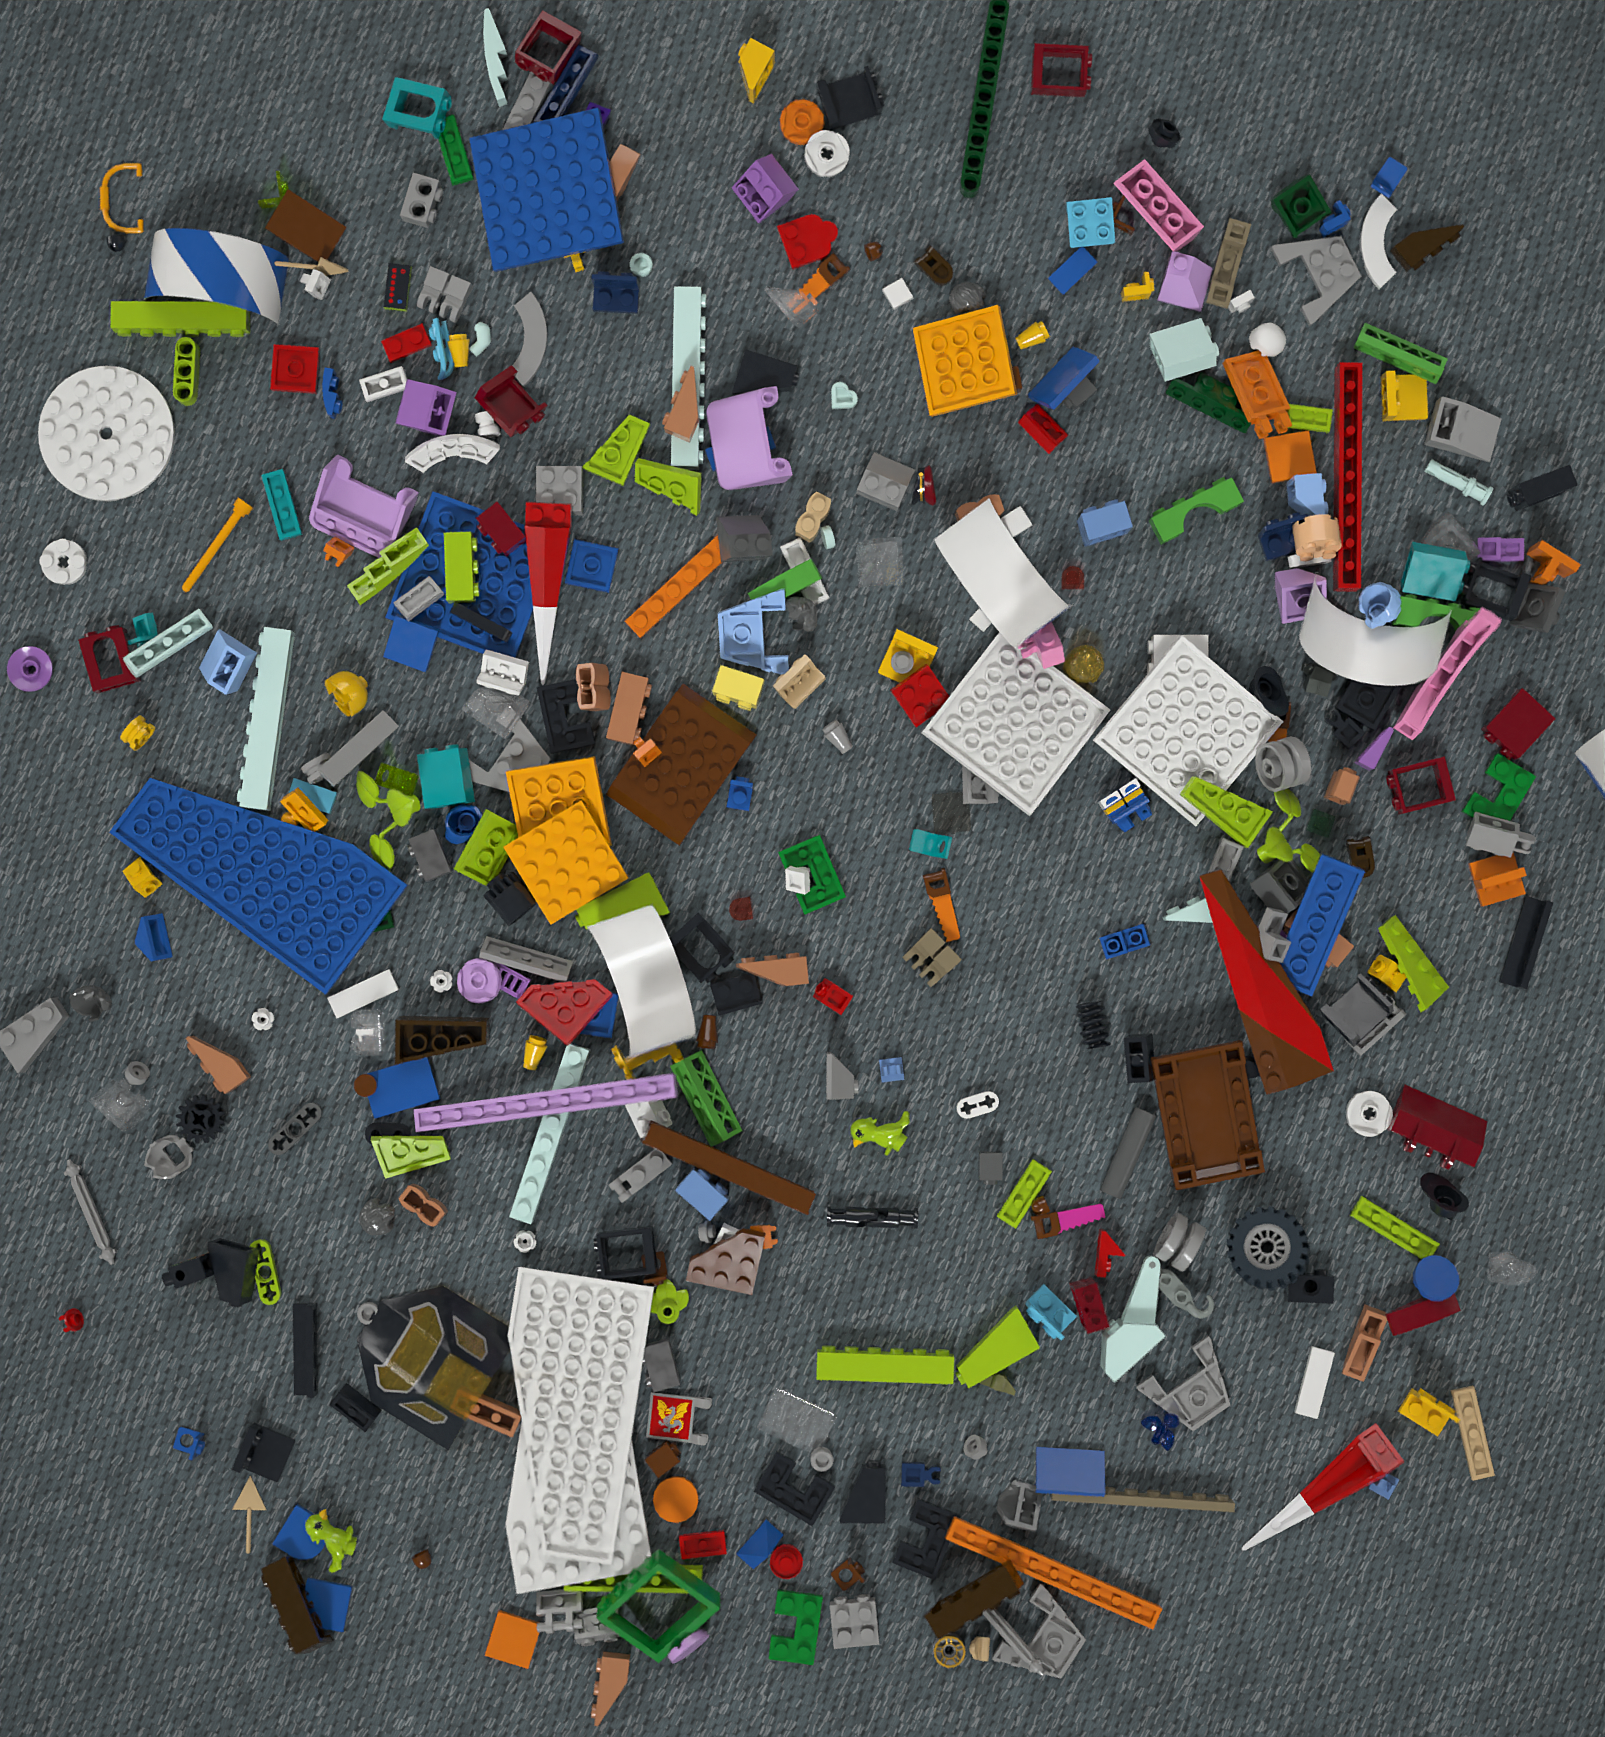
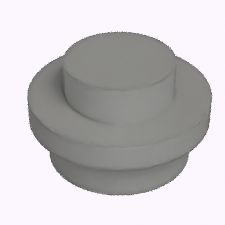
M906 651L895 653L891 659L893 670L900 674L909 672L914 664L913 657Z
M709 1220L699 1224L698 1234L700 1241L711 1243L713 1238L716 1237L715 1225H712Z

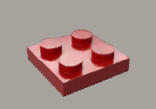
M274 344L270 389L272 391L317 394L319 347Z
M927 664L890 690L915 727H918L936 714L949 698V695Z

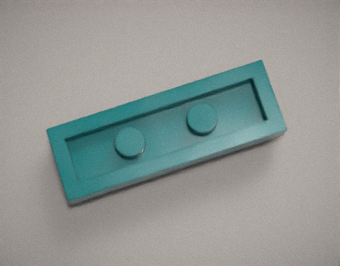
M280 469L261 475L279 540L283 541L303 535L285 470Z

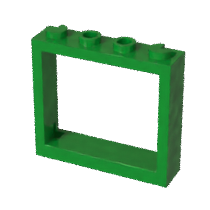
M658 1549L650 1557L647 1556L637 1569L631 1570L628 1577L622 1582L617 1583L606 1597L603 1596L597 1605V1620L659 1663L674 1647L679 1646L686 1637L691 1635L720 1609V1593ZM659 1571L698 1599L699 1602L658 1639L654 1640L616 1613L615 1610Z

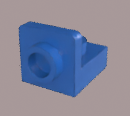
M1340 200L1335 202L1332 207L1335 214L1323 220V224L1319 229L1323 238L1346 226L1351 219L1349 208L1347 205H1343Z
M736 777V780L730 781L727 808L749 811L753 783H749V778Z

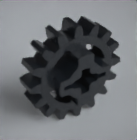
M203 1094L201 1099H199L198 1095H194L193 1101L189 1098L185 1099L186 1106L181 1105L178 1107L182 1114L176 1115V1118L181 1119V1122L177 1123L176 1127L182 1126L183 1128L180 1134L187 1133V1141L195 1138V1144H199L202 1139L204 1143L210 1142L209 1137L217 1139L216 1132L221 1133L224 1131L220 1125L227 1123L226 1120L222 1119L226 1111L220 1112L219 1110L222 1103L214 1104L215 1097L207 1100V1094ZM197 1104H205L209 1108L206 1110L201 1109ZM189 1113V1114H190V1120H189V1122L187 1123V1114ZM200 1115L205 1116L202 1123L197 1122ZM214 1115L216 1119L215 1125L212 1124V1118ZM201 1129L206 1134H198L193 1130Z

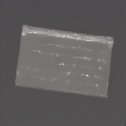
M775 1386L756 1428L812 1453L814 1449L823 1447L838 1414Z

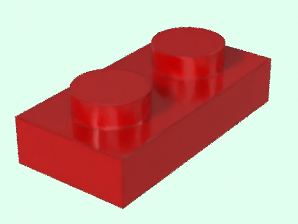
M423 324L381 341L390 363L432 346Z
M724 1530L679 1535L681 1559L727 1554Z

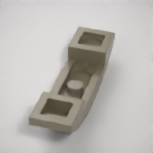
M1232 218L1229 219L1213 271L1206 303L1228 309L1251 224Z

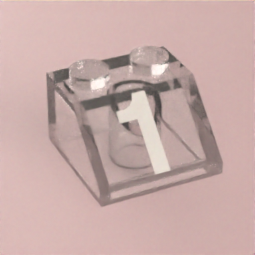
M385 1009L354 1010V1015H351V1027L355 1028V1037H352V1050L356 1051V1056L386 1054Z

